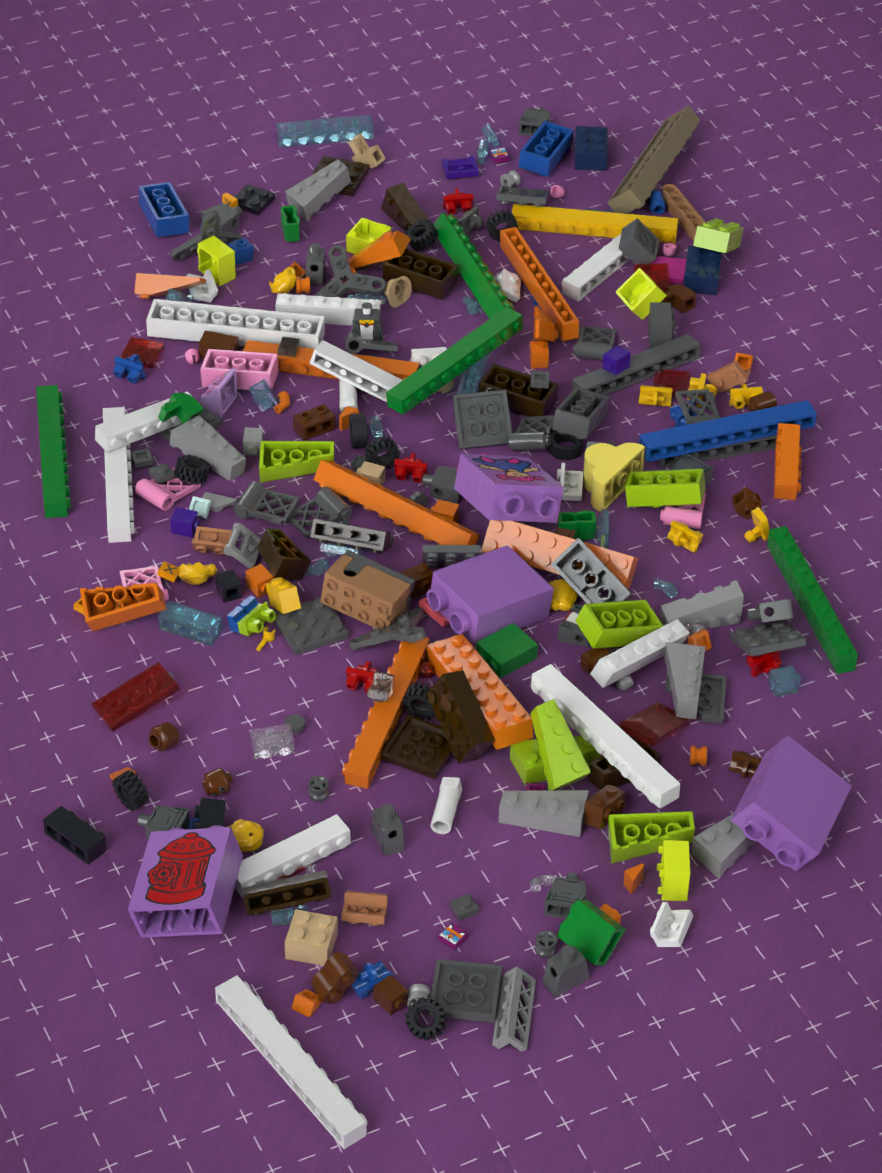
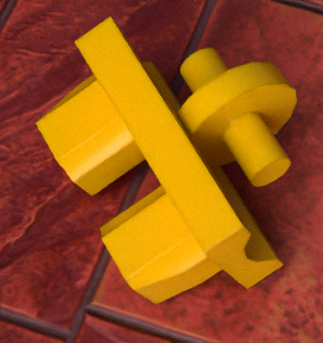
M701 373L700 378L691 377L688 390L709 389L710 392H713L714 397L717 394V388L714 385H705L706 374ZM705 395L698 396V398L701 400H703V397H705Z
M744 383L741 385V388L730 389L729 405L734 406L736 409H742L745 405L749 404L751 397L763 393L762 387L747 388V385Z
M640 385L639 404L671 407L672 388Z
M675 520L672 521L667 538L673 541V545L677 547L682 546L693 553L697 552L703 534L689 529L684 523L680 524Z

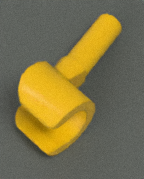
M269 627L264 628L263 639L257 646V651L260 652L267 642L275 639V629L272 632H268Z

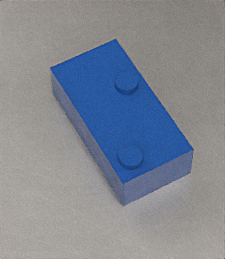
M544 121L521 149L518 167L548 177L572 146L574 130Z
M171 182L138 186L139 205L156 237L189 233V215Z

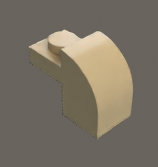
M362 133L356 135L348 142L355 154L352 160L369 164V169L377 167L386 159L378 145L368 146Z

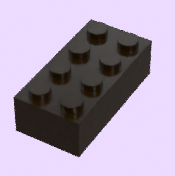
M406 248L402 256L385 260L383 263V279L388 282L391 279L406 276L411 281L412 290L443 300L458 283L459 265Z
M497 364L491 366L478 384V393L506 390L509 410L526 416H547L558 400L557 383L549 381V388L531 387V375Z
M464 671L445 673L426 693L428 701L434 709L436 719L443 729L444 736L448 740L452 754L455 756L458 764L478 760L493 744L495 738Z

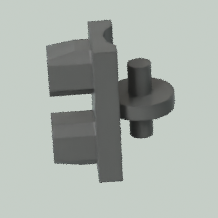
M474 207L470 211L464 212L463 217L457 220L458 224L464 228L463 231L466 235L474 228L478 229L483 225V217L479 215V207Z

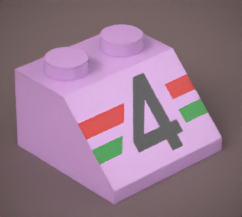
M230 369L217 377L209 385L208 390L200 398V404L203 408L219 417L223 416L237 398L236 369Z

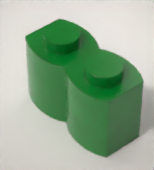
M294 205L281 207V228L284 239L287 242L300 240V219L297 216V208Z
M587 510L577 513L569 511L560 512L557 528L575 530V539H593L596 533L595 512Z

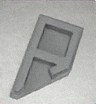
M205 492L202 496L204 499L211 500L212 503L209 511L219 512L224 507H234L237 504V499L209 492Z

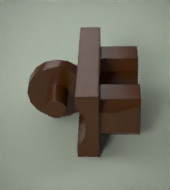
M734 750L729 770L741 774L742 778L747 776L752 778L762 757L757 758L749 755L747 752Z

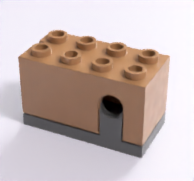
M347 550L326 571L320 603L374 628L383 629L391 626L398 616L403 615L410 609L412 598L409 595L413 592L415 580Z

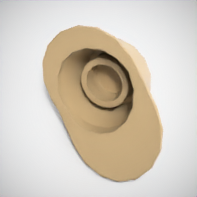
M401 276L387 282L384 294L388 298L391 307L396 308L409 299L412 292L411 281L408 277Z

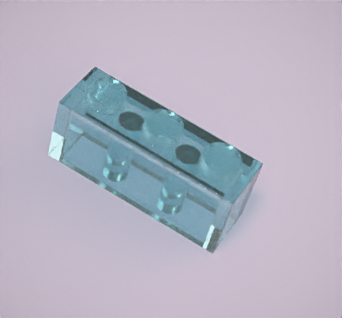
M169 601L166 604L167 609L161 611L158 615L160 630L210 646L213 645L222 632L221 617Z

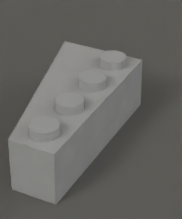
M336 160L285 191L288 205H294L297 208V214L308 222L313 213H317L321 210L320 207L324 203H328L331 200V196L338 194L351 182L348 167L340 160Z
M200 415L171 430L170 446L173 448L178 447L187 456H196L197 459L202 458V461L206 460L212 471L229 481L244 474L246 458Z
M737 580L730 582L731 585L723 588L721 585L714 587V591L705 594L703 592L696 593L695 596L688 600L682 598L661 605L660 621L662 625L665 626L678 619L690 632L740 624L744 595Z
M666 642L664 660L670 680L676 717L696 719L705 655L704 646Z
M589 790L503 791L499 805L498 823L580 837L584 824L585 801L589 797Z
M733 814L693 837L692 855L718 879L724 875L728 868L734 865L735 860L739 856L744 855L750 845L756 842L747 838L742 829L731 821Z

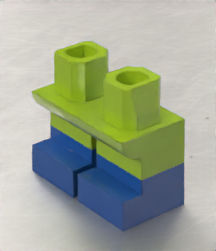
M250 595L231 611L227 618L231 631L250 636L253 632L259 634L263 631L264 623L266 621L272 623L276 616L274 610L269 609L266 601L261 604L257 602L256 597Z

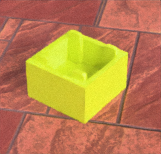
M361 218L346 235V252L356 254L382 236L383 233L391 231V227Z
M215 236L198 243V270L205 274L206 270H211L214 281L219 286L236 279L234 250Z
M640 268L616 291V294L642 320L649 314L650 302L660 303L667 296Z
M663 840V846H659L658 853L662 854L661 863L657 864V871H659V877H661V887H658L657 893L661 894V900L687 901L690 880L689 841Z

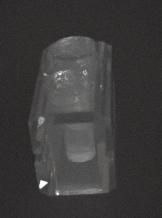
M290 724L250 730V742L254 759H266L270 756H286L290 753H295L294 737Z

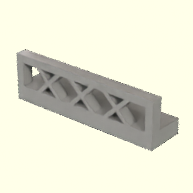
M517 966L502 975L492 1045L500 1049L510 1043L523 1052L527 1050L536 979ZM522 980L528 983L527 990L525 989ZM520 995L525 1002V1007H523L520 1001ZM517 1013L520 1014V1016H521V1018H522V1020H523V1024H522V1025H521V1023H520V1021H519V1019H518V1017H517ZM515 1030H517L520 1040L514 1037Z

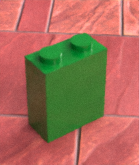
M512 623L476 642V651L501 679L537 659L538 644L517 625Z
M578 899L572 904L570 913L561 923L560 930L556 936L567 945L576 947L585 959L593 965L605 966L626 929L589 900Z

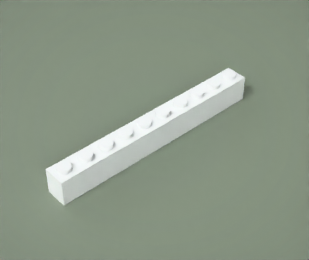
M103 408V423L126 415L125 408ZM130 444L109 452L104 450L109 543L131 541V534L135 533L134 522H130L134 521V512L130 510L133 509V497L129 498V496H133L132 485H129L132 484V473H128L132 472L131 461H127L131 460V451L127 449L130 448Z
M550 664L532 674V691L538 694L545 702L555 699L564 719L571 728L580 733L583 739L588 741L598 753H601L625 778H628L637 790L644 793L650 802L654 803L658 808H662L679 798L680 783L553 665Z
M237 975L215 987L216 1002L341 1147L346 1149L364 1138L367 1125L365 1116L354 1109L351 1100L341 1094L337 1084L332 1083L328 1079L326 1072L322 1068H318L314 1063L312 1056L303 1051L299 1041L289 1035L286 1026L276 1020L271 1010H267L261 998L253 994L246 981L243 982Z

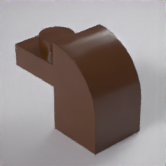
M682 285L666 286V292H664L667 296L660 302L671 303V308L674 307L683 314L695 308L697 294Z

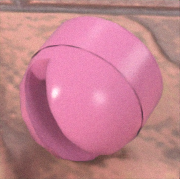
M554 185L550 193L553 198H562L565 190L560 185Z
M665 243L663 245V254L667 257H672L676 253L677 246Z
M189 349L185 352V358L188 363H198L200 355L197 349Z

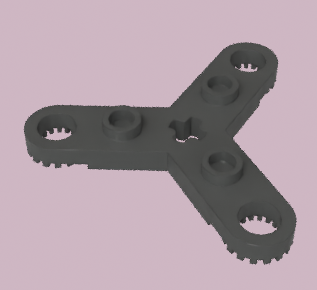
M209 211V213L207 212L202 216L200 234L182 243V246L174 248L170 254L173 261H181L192 254H197L198 243L215 236L227 245L229 242L242 239L241 234L219 231L220 216L216 211Z
M335 245L328 251L335 278L314 296L340 298L347 291L380 295L385 292L386 283L380 277L351 273L345 249L340 245ZM337 251L341 252V255L333 256V253ZM377 283L382 284L378 289L373 288Z
M421 608L411 609L398 616L391 626L383 629L374 628L370 630V633L351 639L348 642L351 650H359V648L362 649V647L373 646L392 639L402 642L408 641V643H416L417 640H423L427 636L425 629L415 626L419 619L424 617Z

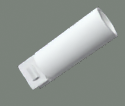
M339 379L341 413L347 406L358 409L357 387Z
M443 777L439 788L440 792L431 821V829L438 834L450 832L458 801L462 794L460 778Z

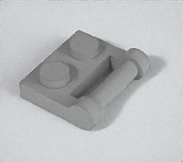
M234 523L228 544L225 545L223 552L227 556H233L250 569L254 566L258 557L259 550L257 546L261 538L241 523ZM239 535H241L243 539L238 549L235 545Z

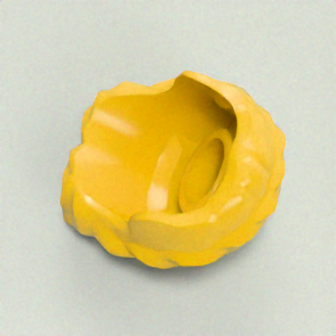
M287 267L283 272L275 276L274 283L269 281L271 292L284 294L292 290L296 285L295 269Z
M200 562L193 565L190 563L186 565L181 564L178 576L190 585H200L206 582L209 577L214 576L218 569L214 564L202 565Z
M559 579L549 582L548 584L554 588L550 609L569 611L574 606L578 593L565 580Z
M239 819L233 825L227 826L231 827L241 852L255 851L262 845L264 829L259 824Z

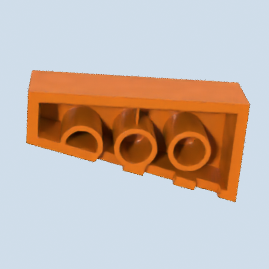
M778 423L774 465L775 499L796 500L797 493L801 491V482H798L801 480V470L798 469H801V458L799 457H801L802 446H799L800 425Z
M157 583L133 584L128 587L118 585L114 586V588H80L85 621L92 631L167 609L164 593Z

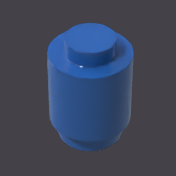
M652 191L651 196L647 199L651 212L660 215L665 211V200L660 191Z

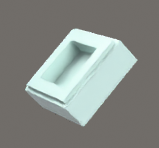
M193 496L189 510L198 511L199 518L207 519L212 502L208 499Z

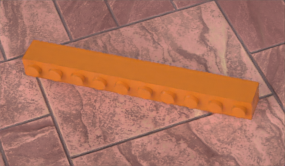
M513 227L500 230L501 249L544 314L555 324V329H558V335L561 340L568 341L579 338L578 318L518 229Z
M247 340L243 349L244 352L277 354L280 372L339 379L309 364L314 352L312 348ZM352 354L402 380L419 369V362Z
M331 460L320 461L314 477V481L320 483V487H330L338 496H346L349 498L348 501L355 504L360 503L364 505V509L372 512L376 511L378 516L384 519L390 518L395 525L401 527L404 525L408 527L409 532L414 534L420 533L424 535L423 538L425 540L436 541L439 543L438 545H476L480 534Z
M426 637L423 640H417L416 643L400 642L399 652L395 653L393 658L392 667L389 666L387 670V678L381 683L380 694L377 693L375 696L374 707L369 709L368 720L363 722L362 733L356 737L355 748L350 750L348 763H344L342 775H345V784L365 789L369 788L381 762V752L390 741L404 710L403 699L409 687L416 683L427 659V645L430 644V638Z

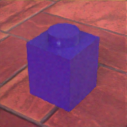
M618 345L603 354V369L614 375H618L630 367V352Z
M176 507L170 519L171 533L193 537L197 526H200L198 511Z

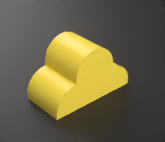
M598 443L586 449L583 486L587 491L591 492V505L594 509L602 513L626 491L625 485L630 472L643 471L645 446L638 443H624L615 447L606 443Z

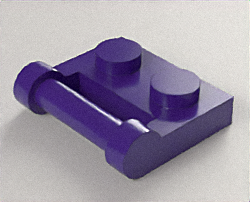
M474 156L464 159H442V168L444 169L446 179L478 176V167Z

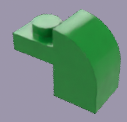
M174 393L171 395L169 402L161 407L158 418L161 422H164L177 415L182 423H185L201 415L203 408L191 395Z

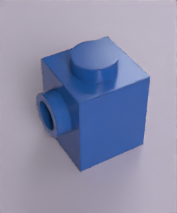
M246 238L227 243V246L235 251V266L253 261L254 247Z

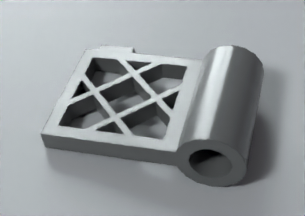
M582 325L579 328V341L573 346V354H576V358L603 361V354L613 348L616 329Z
M354 332L348 333L344 338L345 348L352 354H357L361 349L398 351L396 342L361 339Z
M709 389L685 390L675 393L686 420V425L723 418L719 416L715 406L716 399L713 392H710ZM705 395L707 402L699 399L698 396ZM683 397H688L692 402L688 403ZM696 402L703 408L700 410L692 404ZM706 408L707 410L711 411L713 415H708L705 412H703V410ZM690 409L698 415L690 416L688 410Z
M555 415L523 417L516 432L511 433L509 436L511 451L548 449L551 445L550 435L553 431L552 426Z
M251 482L234 507V512L241 519H249L252 516L269 520L273 524L286 525L299 504L300 497L268 490L258 482ZM267 496L275 498L268 502L266 500ZM286 501L293 502L292 504L284 506L283 502ZM277 504L280 505L279 508H276V509H273V510H272V508L270 507V506L277 505ZM263 508L268 509L266 512H260L259 510ZM278 513H285L284 517L276 516Z
M324 487L319 490L315 498L296 508L288 521L306 539H309L311 530L307 532L304 527L305 525L312 526L313 520H306L307 516H317L316 518L328 516L330 521L345 522L351 518L352 508L330 487ZM314 505L319 507L318 511H310L309 508ZM304 515L303 520H295L294 517Z

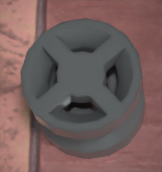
M323 776L312 777L308 782L310 799L315 802L325 801L329 797L328 779Z
M551 931L538 933L535 946L536 954L545 959L554 956L557 951V936Z

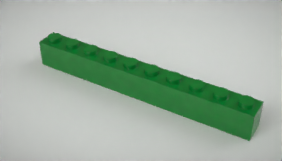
M442 212L433 224L437 231L438 239L453 263L459 265L460 274L488 318L491 319L506 307L514 310V305L508 301V296L501 290V285L495 281V276L489 272L488 265L482 261V256L477 253L476 247L469 241L470 238L464 233V228L458 224V219L452 214L448 215Z
M508 307L503 309L387 391V406L404 415L523 329V315Z
M58 385L36 386L45 518L68 517L67 509H71L70 498H66L70 496L69 485H66L69 484L68 473H65L68 472L67 461H64L67 460L66 439L62 438L65 437V426H61L65 425L63 403H60L63 402L62 392H58Z
M787 526L769 529L767 547L836 674L855 671L858 653Z

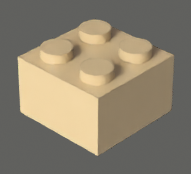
M295 909L285 940V959L324 966L332 954L338 935V917Z

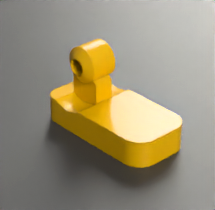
M757 507L751 511L755 528L747 531L744 535L749 543L754 542L758 537H761L764 541L768 539L770 529L768 519L760 508Z

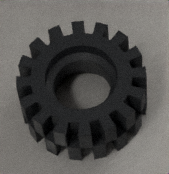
M497 210L495 215L492 213L490 214L491 218H487L486 228L494 241L497 239V242H500V230L513 227L518 228L515 217L508 210L506 212L501 210L500 213ZM508 223L506 227L496 229L499 224Z
M422 219L421 222L417 220L416 224L413 222L412 227L409 226L405 232V235L411 239L409 242L410 246L416 251H419V249L423 251L424 248L428 249V246H433V242H436V238H438L437 231L431 221H425V219Z
M382 436V439L377 437L375 442L371 440V445H366L367 448H365L364 453L367 461L391 469L390 465L394 466L395 459L400 457L395 441L391 440L390 437L386 439L385 436ZM388 451L382 456H377L381 452Z
M189 455L187 457H179L176 463L175 477L179 478L180 481L184 480L185 483L203 484L204 481H207L210 468L209 463L206 460L202 461V458L197 459L196 456L194 458Z
M419 682L418 685L414 683L409 687L403 699L405 710L409 709V714L413 713L414 717L420 716L422 720L424 717L428 720L436 715L426 694L432 686L428 687L427 683L423 686L422 682Z
M127 770L112 781L114 783L112 785L115 788L114 792L118 794L117 798L121 799V803L125 804L127 809L129 808V810L134 811L148 802L149 796L147 795L148 791L145 790L146 786L142 784L141 778L138 779V775L134 774L133 771Z
M421 997L419 1001L414 1000V1004L412 1006L409 1005V1010L405 1013V1022L410 1032L418 1039L423 1038L424 1040H429V1038L435 1039L438 1034L440 1036L442 1029L445 1030V1022H447L446 1012L441 1004L430 997H427V999ZM423 1011H431L434 1014V1022L428 1027H423L418 1023V1016Z

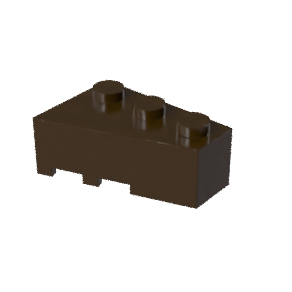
M404 182L386 189L381 209L405 232L409 226L412 227L413 222L416 224L417 220L420 222L422 219L428 220Z
M266 528L257 548L273 577L302 580L311 560L280 529Z
M634 734L629 736L661 765V754ZM603 755L589 764L591 773L589 774L588 781L600 790L608 784L618 787L631 782L615 766H612Z

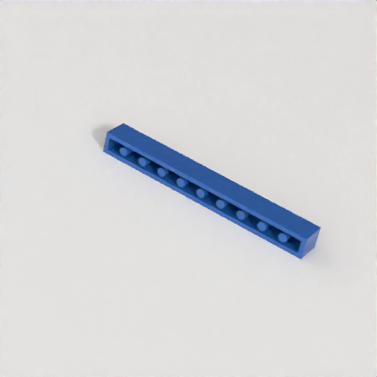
M809 400L640 434L639 444L645 446L644 459L646 462L775 436L777 435L778 423L800 425V430L815 427L817 413Z

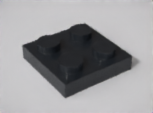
M246 184L234 197L238 199V206L241 210L259 216L273 202L275 193Z

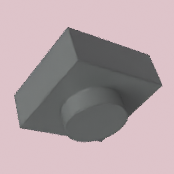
M532 370L531 387L549 388L550 372Z
M149 448L131 451V458L135 468L153 465V458Z
M165 463L149 468V475L158 483L175 478V472Z
M470 894L450 901V908L459 921L479 914V908Z

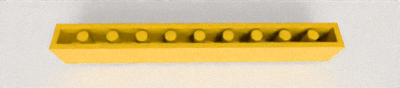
M513 204L512 214L517 222L518 230L616 238L622 233V228L638 218L660 240L659 242L676 243L678 218Z

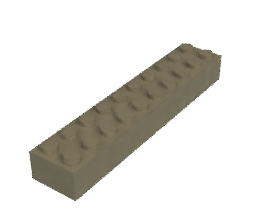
M689 105L665 119L607 203L615 213L630 214L635 208L640 209L645 205L644 201L651 196V191L657 187L656 184L663 178L662 175L669 170L668 166L675 161L674 158L680 153V149L686 145V140L692 136L691 133L697 129V124L700 121Z

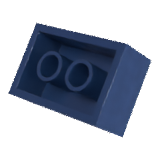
M576 126L574 170L606 171L608 127Z
M689 245L683 286L688 287L694 293L717 295L722 252Z

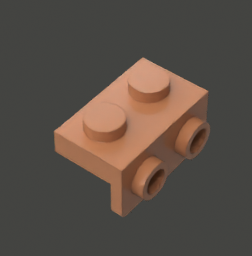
M734 361L709 373L707 379L717 388L719 394L723 391H730V389L738 384L743 385L746 383L751 371L749 369L744 371L738 362Z
M197 526L195 538L192 539L191 543L193 549L199 553H206L208 551L214 552L217 555H225L223 549L229 542L232 530Z
M346 891L341 921H347L350 924L360 922L368 923L372 926L384 925L387 915L388 895Z

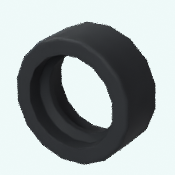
M364 413L350 414L349 427L352 447L365 448L368 444L366 416Z
M556 430L551 433L549 452L552 456L560 460H573L582 454L583 439H577L570 434H560ZM565 441L574 443L575 445L570 447H564L558 445L557 443Z

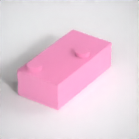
M208 349L200 369L202 386L209 387L217 377L234 368L236 369L237 389L272 391L279 372L278 356L272 353Z

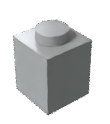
M245 427L243 455L260 456L261 441H264L263 428Z

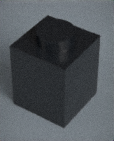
M234 569L215 574L216 589L223 603L242 598L241 583Z

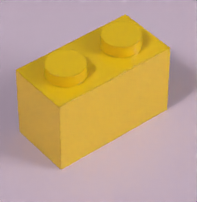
M281 577L274 578L270 583L265 584L270 606L283 614L301 608L295 585Z

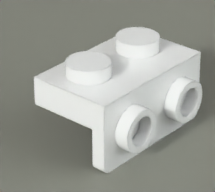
M503 269L494 279L501 285V290L508 296L507 298L517 303L520 299L521 278L517 274Z
M206 270L203 277L188 273L186 277L206 279L205 284L189 288L192 299L211 303L218 293L211 270Z
M447 348L411 349L410 361L419 362L420 369L447 350Z
M562 463L561 469L557 470V480H560L557 482L564 487L562 500L581 501L583 471L565 470V463Z
M662 902L654 924L650 929V935L657 947H681L693 918L691 910H671L668 902Z

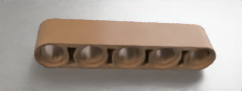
M664 185L662 194L666 209L674 218H678V224L694 241L697 226L705 221L675 185Z

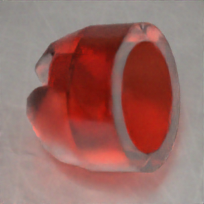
M424 661L419 676L431 678L435 672L434 666Z

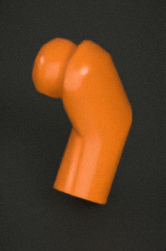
M281 391L277 394V397H279L278 401H280V403L274 406V411L277 414H280L290 406V395L286 391Z

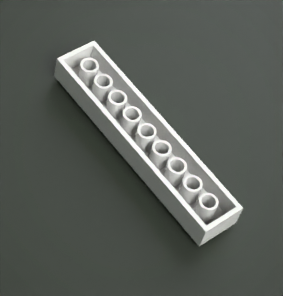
M161 299L153 300L146 319L147 336L200 341L206 330L237 336L239 346L242 347L245 346L247 340L315 349L323 340L325 334V316Z

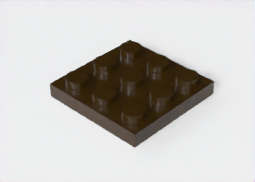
M323 155L312 175L332 162L340 160L348 167L351 182L338 194L353 197L369 171V164Z
M408 714L381 752V760L436 779L451 757L452 749L444 736L441 726Z

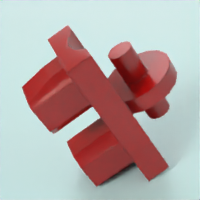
M455 188L454 193L443 196V209H446L448 215L455 214L456 208H462L463 213L470 211L472 208L473 194L459 193V189Z
M411 453L410 458L404 457V460L395 459L396 479L404 481L406 475L410 474L413 475L412 481L422 483L424 474H428V464L422 463V459H416V453Z
M782 650L760 654V657L748 655L746 663L751 667V675L755 678L764 672L772 675L778 674L780 672L779 666L782 665L780 659V652Z
M366 661L364 666L358 664L357 669L347 666L346 686L348 689L355 691L359 683L365 684L364 692L375 695L378 687L381 688L382 676L377 674L376 668H372L371 661Z

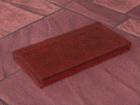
M157 662L91 704L113 732L173 695L180 688L164 667Z
M656 702L620 722L619 727L626 734L650 746H654L688 726L691 719L676 717L674 710Z

